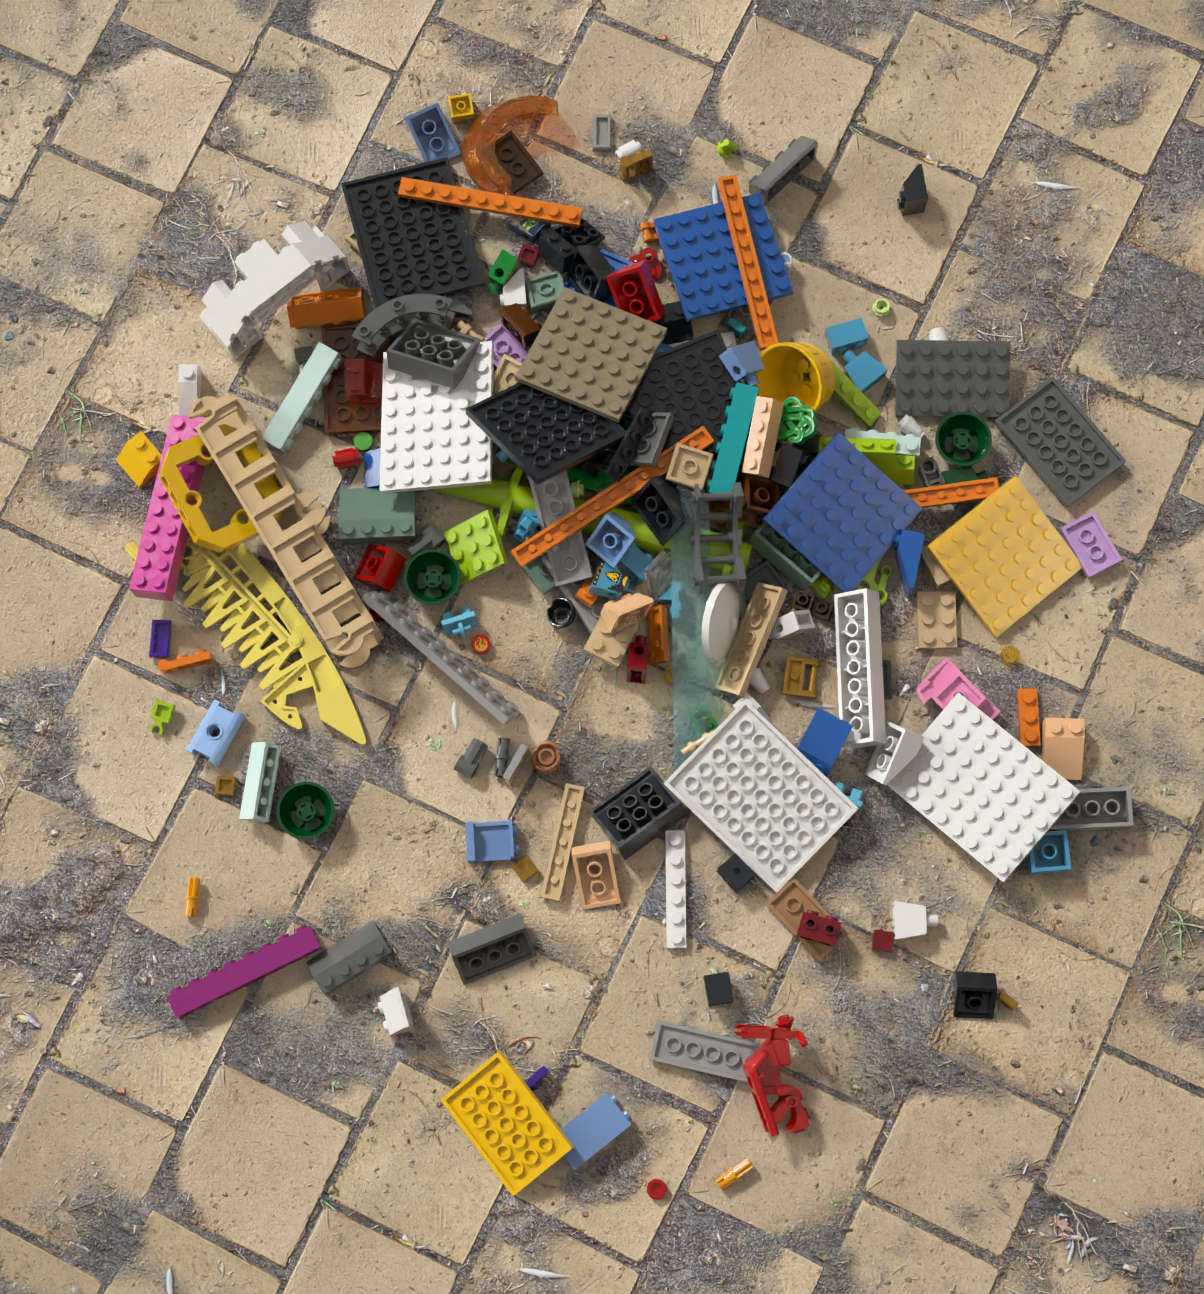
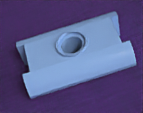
M214 700L186 751L194 756L199 753L209 758V762L212 765L218 767L246 716L239 711H236L234 714L222 708L221 702ZM219 729L220 734L217 737H212V732Z

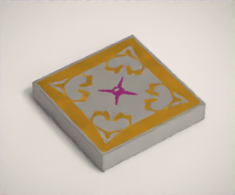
M524 744L519 746L503 775L505 784L512 786L530 754L528 746Z

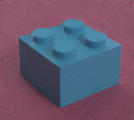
M1067 830L1048 831L1026 856L1028 875L1061 873L1071 870Z

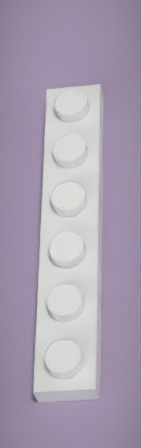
M666 830L667 949L686 948L685 830Z

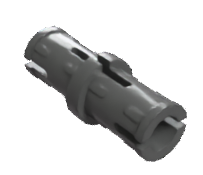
M498 737L497 753L494 756V759H496L495 777L503 778L507 769V763L510 760V756H508L509 738Z

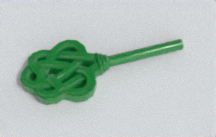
M795 396L785 399L783 401L784 406L779 426L782 433L778 431L777 440H789L793 444L801 445L806 439L814 437L817 433V413L809 406H805L804 402Z

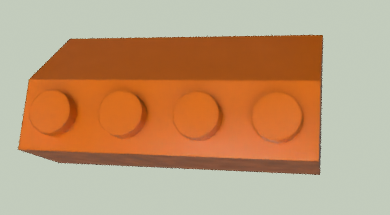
M362 286L295 295L287 302L290 328L304 329L309 325L321 327L325 323L341 324L347 320L351 322L361 321L365 317Z

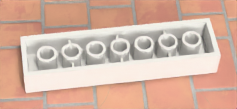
M865 588L834 594L839 718L853 725L843 747L855 749L886 744L879 592Z

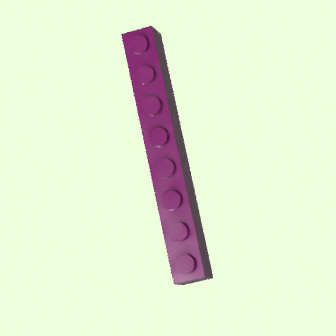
M303 925L296 929V933L290 936L285 934L279 937L278 942L271 944V942L266 943L260 947L261 950L255 953L250 951L242 955L243 959L237 962L235 960L224 964L225 968L219 971L213 969L206 973V977L202 979L198 977L189 981V985L184 988L179 986L170 991L171 994L167 998L176 1018L185 1017L321 950L322 947L314 929L311 926Z

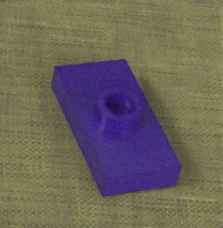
M152 619L150 658L169 659L172 632L171 620Z
M542 1066L525 1081L532 1092L541 1085L539 1081L549 1073L548 1069Z

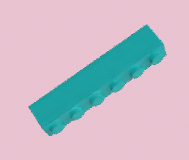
M736 382L735 388H731L729 398L732 399L731 406L727 405L724 416L728 417L727 422L722 424L720 435H723L722 442L717 443L715 451L718 454L717 461L713 460L711 472H714L713 478L708 479L706 490H709V493H728L732 491V485L736 482L759 387Z

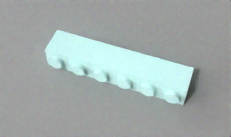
M321 342L317 344L262 436L265 442L284 453L286 449H290L293 444V437L301 431L303 427L302 422L305 417L307 418L311 414L312 406L315 401L317 402L320 399L323 387L329 384L333 370L337 369L341 364L342 356L338 352Z

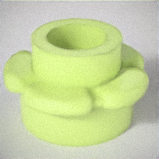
M878 299L873 304L872 310L877 316L888 315L890 303L886 299Z
M580 480L571 484L573 497H577V499L584 495V484H580Z

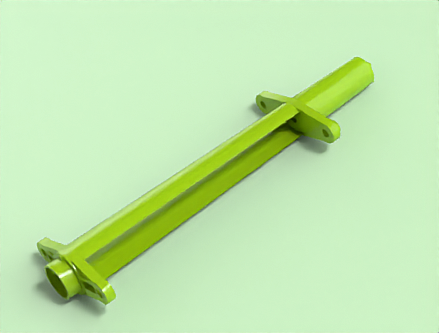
M514 465L516 469L509 481L492 477V484L434 489L438 492L500 509V519L496 525L501 541L504 540L513 513L522 515L525 509L537 511L531 487L522 485L525 472L517 465ZM574 498L576 508L587 502ZM613 508L606 513L615 512L631 526L636 536L634 543L639 549L694 564L692 545L689 544V534L692 533L691 526L682 525L673 537L662 546L640 514ZM742 512V517L738 518V528H741L742 538L748 515L746 512ZM606 514L581 529L582 533L592 535ZM700 529V535L719 534ZM727 542L700 543L701 557L728 556L731 554L730 544ZM742 542V546L738 547L739 557H743L746 572L753 545ZM729 564L702 565V567L722 572L721 576L733 573L732 565L729 566Z

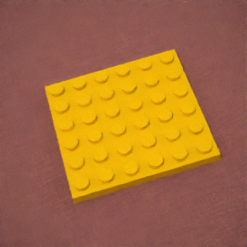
M1017 476L1009 479L926 546L994 637L1001 635L1082 568L1078 558Z

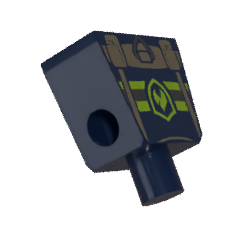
M512 217L508 221L510 231L534 244L540 236L550 232L548 229L551 223Z

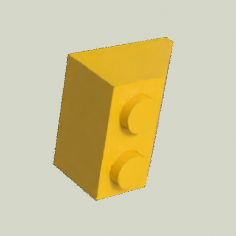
M140 431L125 444L116 461L137 486L141 488L157 475L162 454Z

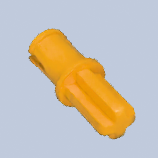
M189 878L187 896L184 897L186 898L184 913L186 916L197 917L198 899H200L198 897L200 878Z
M745 1159L734 1168L730 1167L728 1172L715 1179V1181L723 1191L736 1180L739 1182V1178L750 1172L754 1166L749 1159Z

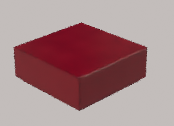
M523 244L517 258L522 265L533 269L539 257L537 254L538 249Z
M873 930L871 950L892 952L894 932Z

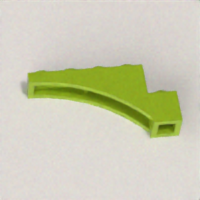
M831 361L830 363L835 372V388L832 396L847 407L867 427H870L882 412ZM803 372L804 377L811 380L809 378L810 373Z
M820 437L819 453L833 437ZM845 437L886 476L892 479L896 485H914L915 456L896 455V439Z

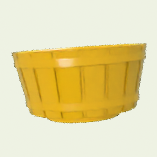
M783 342L767 347L760 354L764 369L756 374L760 381V384L755 386L759 387L758 397L774 398L783 402L788 397L795 396L803 401L805 406H809L816 412L830 400L835 388V372L828 356L818 347L808 343ZM803 372H805V373H808V372H809V373H810V375H809V378L811 379L810 381H809V380H806V381H805V380L803 379V378H804Z

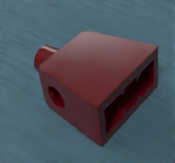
M637 635L635 642L630 644L626 682L646 683L650 645L647 644L646 636Z

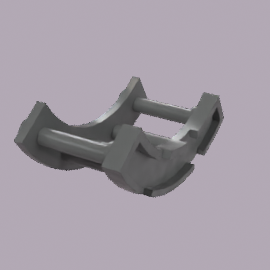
M411 294L385 302L369 313L353 333L352 338L361 341L356 349L357 352L374 359L381 347L389 341V338L403 332L414 319L450 329L456 317V313L448 311L453 300L434 294Z
M741 482L733 483L732 491L728 493H701L699 484H695L694 492L690 493V501L693 505L692 533L689 534V544L692 545L695 571L693 585L697 586L698 594H702L704 584L732 583V585H735L736 593L744 592L747 578L743 557H739L738 548L742 546L741 528H738V518L742 517L744 499ZM729 500L730 510H727V512L700 513L701 501ZM727 520L730 522V532H727V534L700 535V521ZM727 542L730 544L731 554L728 556L701 557L700 543ZM729 564V566L732 565L733 573L723 576H704L702 565Z

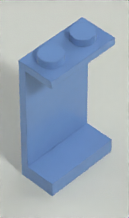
M608 1093L604 1094L561 1128L574 1146L573 1149L564 1155L574 1170L631 1126L629 1121L632 1118L626 1110L621 1112L617 1106L619 1101L613 1094L610 1096Z

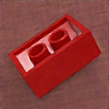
M646 260L628 265L606 276L618 309L651 322L661 319L664 315L665 310Z

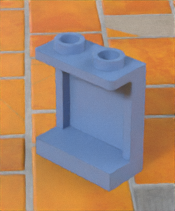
M512 819L483 823L465 822L468 863L515 860V855H519L518 843H514V836L518 835L517 824H513Z

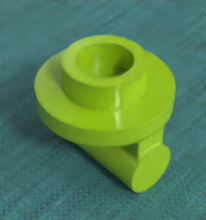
M728 139L718 142L717 151L721 157L729 158L730 153L738 150V146Z
M818 577L810 586L822 599H825L833 590L832 582L826 577Z

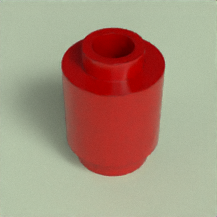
M358 448L336 451L335 456H332L334 466L339 467V470L355 467L361 463Z

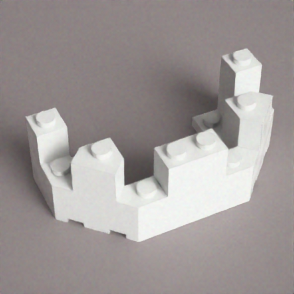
M306 221L287 225L282 233V237L288 246L284 247L278 255L265 239L255 242L251 249L239 254L234 261L237 269L246 280L238 282L232 291L223 280L215 281L202 298V302L207 308L202 311L199 317L233 360L263 338L258 324L315 281L317 288L320 292H323L350 271L346 256L328 235H323L317 226L311 229Z

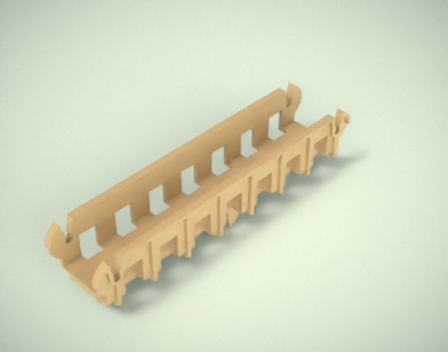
M227 393L218 399L213 396L198 398L193 402L188 418L191 420L212 412V415L203 420L195 429L333 655L347 656L339 666L347 669L362 667L371 655L370 650L381 644L380 640L384 638L322 537L330 525L331 515L325 517L327 507H324V504L314 502L320 495L311 492H303L296 495L235 394L230 396ZM226 424L237 428V430L224 436L219 425ZM255 442L258 447L257 449L263 457L244 468L236 453ZM274 474L275 482L281 489L263 499L255 484ZM281 512L279 521L277 523L274 516ZM339 582L341 583L340 585L321 595L322 592L326 591L327 589L331 588ZM357 614L361 615L360 617L356 618L355 620L351 621L345 626H340L342 623L346 622L347 620L351 619Z

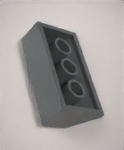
M800 136L797 140L793 139L784 152L781 151L777 154L773 163H768L762 169V173L759 176L755 175L750 180L749 192L751 194L760 193L765 206L816 158L818 142L804 136Z
M521 913L447 942L464 985L537 956Z
M371 921L306 963L320 990L327 996L393 955V952L375 922Z

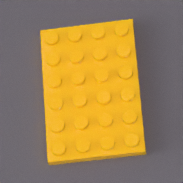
M501 1050L441 1099L442 1103L512 1196H515L574 1148L573 1144Z

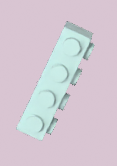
M855 427L845 429L844 437L896 439V455L915 456V462L918 461L921 438L914 434L903 436L898 435L896 432H887L886 434L879 433L877 430L860 431L859 428Z
M268 742L252 743L239 819L255 823L269 822L281 746Z

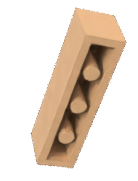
M756 397L742 467L743 473L769 478L784 406L783 402L774 398Z

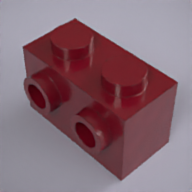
M813 910L803 911L796 936L835 947L842 924L837 922L838 918L829 915L824 918L818 916L819 913Z

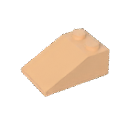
M629 593L621 597V600L617 602L612 600L604 604L600 614L609 632L612 633L644 620L654 600L639 593L634 595Z
M1045 718L1042 721V761L1066 780H1081L1085 719Z
M604 841L572 847V859L582 910L621 903L611 842Z

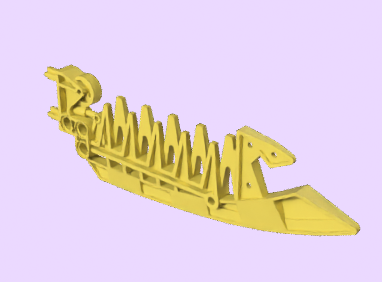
M189 537L184 553L187 550H192L193 552L189 557H184L183 555L182 560L187 563V566L182 562L181 570L190 579L182 589L185 592L193 587L195 589L183 604L190 608L211 595L201 607L203 612L214 607L202 623L206 629L230 615L220 627V630L225 632L233 626L234 628L221 645L224 649H227L248 636L239 648V651L243 653L253 647L240 664L244 670L268 655L257 670L260 673L269 668L271 670L259 686L262 690H265L272 685L274 689L260 702L283 722L297 730H301L303 725L297 707L286 706L288 696L313 688L320 720L355 742L366 745L367 740L361 722L336 667L305 619L263 565L243 543L226 550L220 557H217L212 550L196 545L192 538ZM132 541L124 549L135 560L132 562L135 566L139 547ZM230 557L238 565L232 571L224 564ZM242 571L250 579L244 585L236 577ZM218 573L222 577L221 580L204 589L214 575ZM253 585L261 593L257 598L249 591ZM234 594L241 598L228 608L223 609ZM266 599L273 609L268 611L261 603ZM256 614L260 618L246 629H242L252 615ZM276 614L279 615L290 634L274 618ZM275 634L279 640L261 650L269 637ZM297 651H300L302 658L281 671L280 668L286 660Z

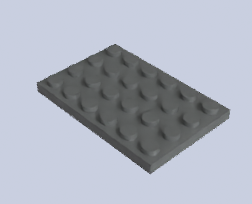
M896 340L895 416H905L907 414L908 416L947 417L956 412H970L979 417H1000L1009 410L1011 341Z
M1053 376L994 421L995 425L1066 508L1126 462L1123 456Z

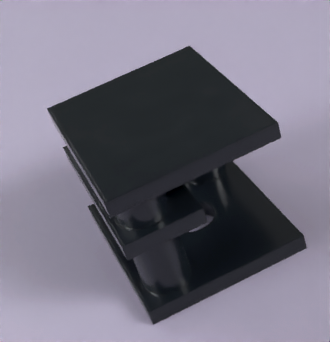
M736 853L717 868L718 874L735 893L755 877V874Z
M729 971L704 975L709 1007L733 1003Z

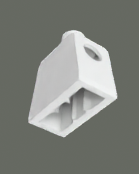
M792 611L777 618L769 639H787L816 628L810 611Z
M898 901L892 903L893 941L925 936L927 934V927H938V916L926 915V906Z

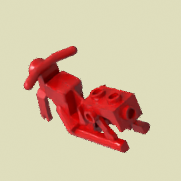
M789 1014L777 1018L778 1021L775 1022V1025L778 1027L737 1024L734 1027L740 1029L741 1032L737 1031L734 1033L743 1039H766L745 1061L743 1070L765 1132H770L771 1136L779 1134L776 1124L781 1122L782 1117L789 1109L791 1110V1117L789 1123L785 1126L787 1131L797 1134L804 1131L805 1127L810 1126L808 1119H810L809 1113L805 1107L803 1108L801 1102L803 1100L801 1091L792 1085L782 1084L780 1081L782 1069L791 1064L789 1042L786 1039L793 1040L796 1037L802 1047L808 1045L804 1033L798 1029H792L794 1017H789ZM766 1095H778L777 1101L770 1108Z

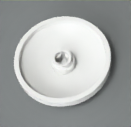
M719 583L716 585L705 607L702 621V646L705 655L710 659H723L729 652L737 632L740 611L739 596L736 593L735 586L730 583Z

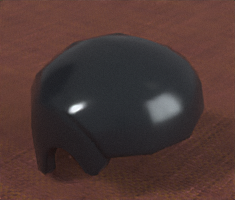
M562 597L552 600V605L547 609L548 621L553 627L559 629L570 626L575 619L574 606L568 599Z

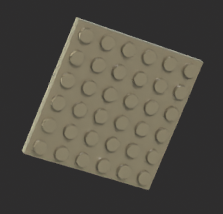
M564 287L515 375V381L619 423L667 333V328Z

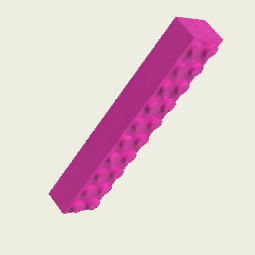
M173 414L171 416L129 590L136 597L173 601L189 532L159 479V474L168 449L175 444L199 435L195 428L206 419L205 417H197L190 420L189 416ZM202 451V454L207 457L208 452ZM196 461L182 466L178 470L189 490L199 493L205 466L199 465ZM186 499L189 505H194L191 499Z

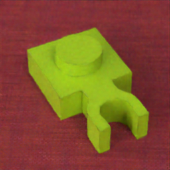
M156 699L150 717L156 720L151 725L149 732H155V728L158 726L160 728L158 735H164V724L171 723L176 705Z

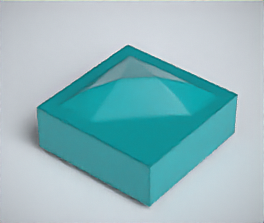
M732 317L728 320L727 330L734 332L739 338H743L746 334V327Z

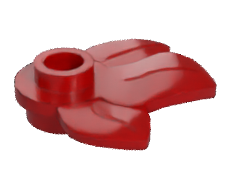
M645 248L640 254H634L629 258V261L633 263L646 260L652 278L656 281L660 280L662 265L657 261L658 254L654 249ZM646 254L652 255L651 260L645 259Z

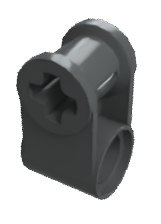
M930 457L924 458L918 467V473L923 486L945 485V479L939 470L937 462ZM929 464L932 467V471H925L923 465Z

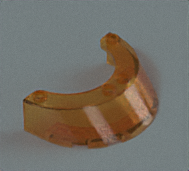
M543 96L517 97L495 103L484 109L474 118L464 136L462 156L467 173L481 191L508 195V190L512 183L511 177L500 166L495 154L496 140L502 128L517 117L533 121L537 115L546 116L552 114L557 117L559 114L558 101Z

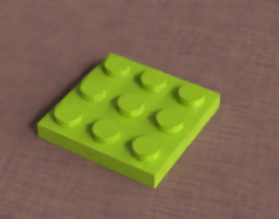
M486 510L444 532L450 554L460 567V585H465L508 564L492 510Z

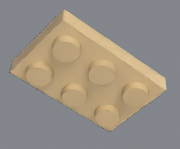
M955 591L917 592L918 649H957Z

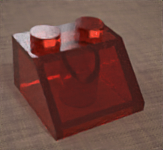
M345 359V397L347 402H382L383 364L366 359Z

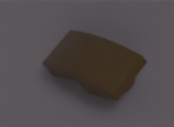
M798 589L791 607L798 611L809 610L811 616L829 622L835 605L834 602L819 598L816 594Z

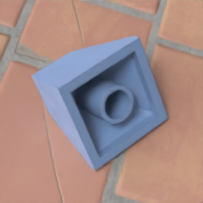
M615 512L608 513L601 520L585 545L615 568L636 539V536L631 526Z

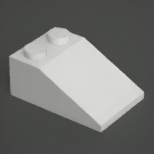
M889 721L885 724L886 744L876 746L865 772V775L884 785H887L917 756L924 739L923 736Z
M394 988L380 996L381 1002H378L380 1013L385 1015L386 1021H383L386 1033L389 1032L390 1036H395L415 1030L406 995L401 988Z

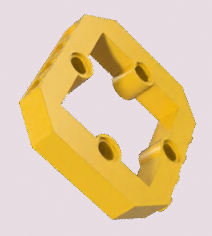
M226 424L219 425L224 436L237 430V428ZM196 435L168 449L159 479L193 542L196 545L222 553L260 534L244 509H240L234 514L230 525L214 532L211 531L199 509L202 503L201 495L196 491L189 490L178 468L194 461L201 466H208L214 460L201 437ZM255 442L236 453L244 468L263 457L257 449L258 447ZM202 451L208 452L210 457H205ZM274 474L255 484L263 499L281 489L275 482ZM186 499H191L194 505H189ZM281 512L274 516L277 523L279 521ZM238 518H243L246 524H241Z

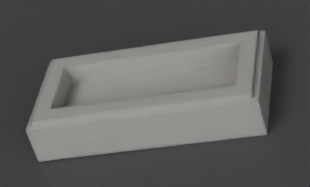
M593 114V151H611V114Z

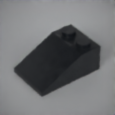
M666 474L651 477L631 500L633 506L662 546L686 522L677 489L672 482L665 480Z

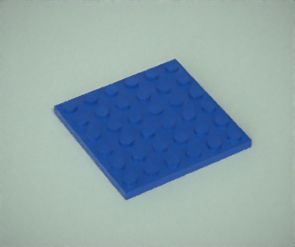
M760 193L742 197L768 301L793 295L794 291ZM723 202L653 220L686 322L748 306Z
M837 432L763 520L845 593L853 591L895 542L897 534L901 535L902 529H906L923 508L841 433Z

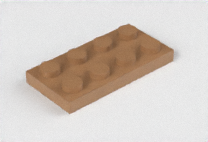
M794 877L765 904L819 962L848 935L840 927L835 947L796 936L803 911L813 910L819 913L818 916L824 918L827 915H831Z

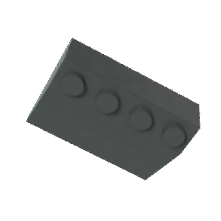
M414 319L386 350L388 368L455 389L464 378L481 339Z

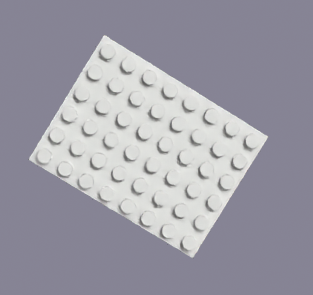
M492 341L480 342L464 378L455 389L389 369L387 352H383L379 489L382 494L492 484L493 440L465 414L466 408L493 395L494 344Z
M959 692L922 734L924 737L923 744L917 756L887 784L1003 883L1081 793Z
M746 699L664 782L668 789L776 893L859 809Z

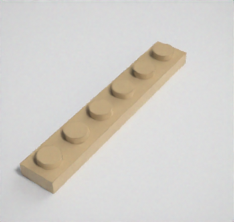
M568 783L565 785L541 898L560 902L585 787Z

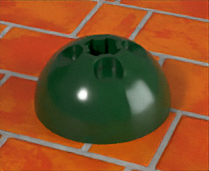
M956 412L948 415L940 422L936 430L935 444L939 454L945 461L958 467H968L979 463L986 457L991 448L992 434L987 423L978 415L970 412Z
M429 549L416 554L409 561L404 573V582L408 592L415 600L426 605H439L447 602L456 594L461 583V571L457 561L450 554L442 550Z
M299 782L290 786L283 792L277 804V819L280 826L287 834L298 839L307 840L322 835L330 827L334 819L335 806L331 795L324 787L313 782Z

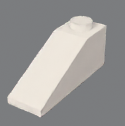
M179 364V415L189 416L193 402L198 398L200 399L202 371L198 364Z

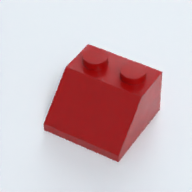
M369 544L353 578L376 589L391 592L400 571L404 567L406 558L391 548Z

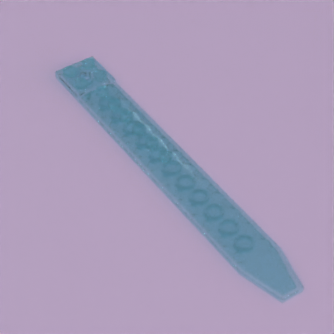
M679 484L676 485L686 522L671 538L674 772L692 754L689 753L684 756L681 749L686 747L690 741L693 743L701 738L705 732L708 734L712 731L711 659L705 655L702 646V621L710 596V584H704L702 594H698L697 586L693 585L695 571L692 545L689 544V534L692 533L693 505L690 501V493L694 492V489ZM701 501L700 513H709L707 501ZM709 520L700 521V535H710ZM710 542L700 543L701 557H710ZM710 564L702 565L703 575L710 576Z

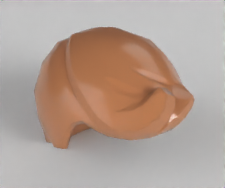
M543 740L539 743L531 756L533 767L541 773H553L558 769L561 762V754L555 742Z

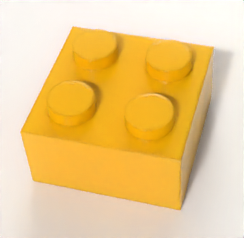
M470 93L448 97L452 122L475 119Z

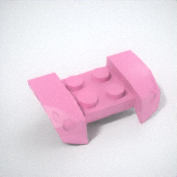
M948 657L917 688V693L923 704L932 698L943 710L959 692L992 720L1001 713Z

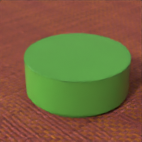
M360 432L354 437L356 449L358 448L359 451L366 452L372 448L373 440L369 433Z

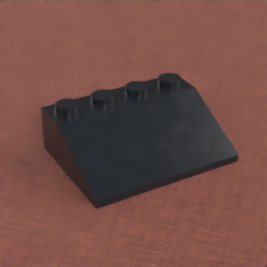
M651 766L588 811L624 860L688 815L682 802L664 785V781Z

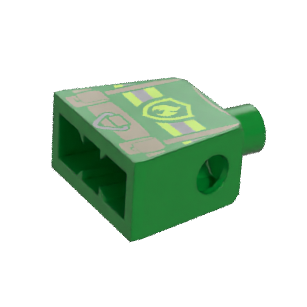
M502 249L488 273L491 283L486 290L496 295L499 289L503 288L519 269H522L523 266L519 259Z

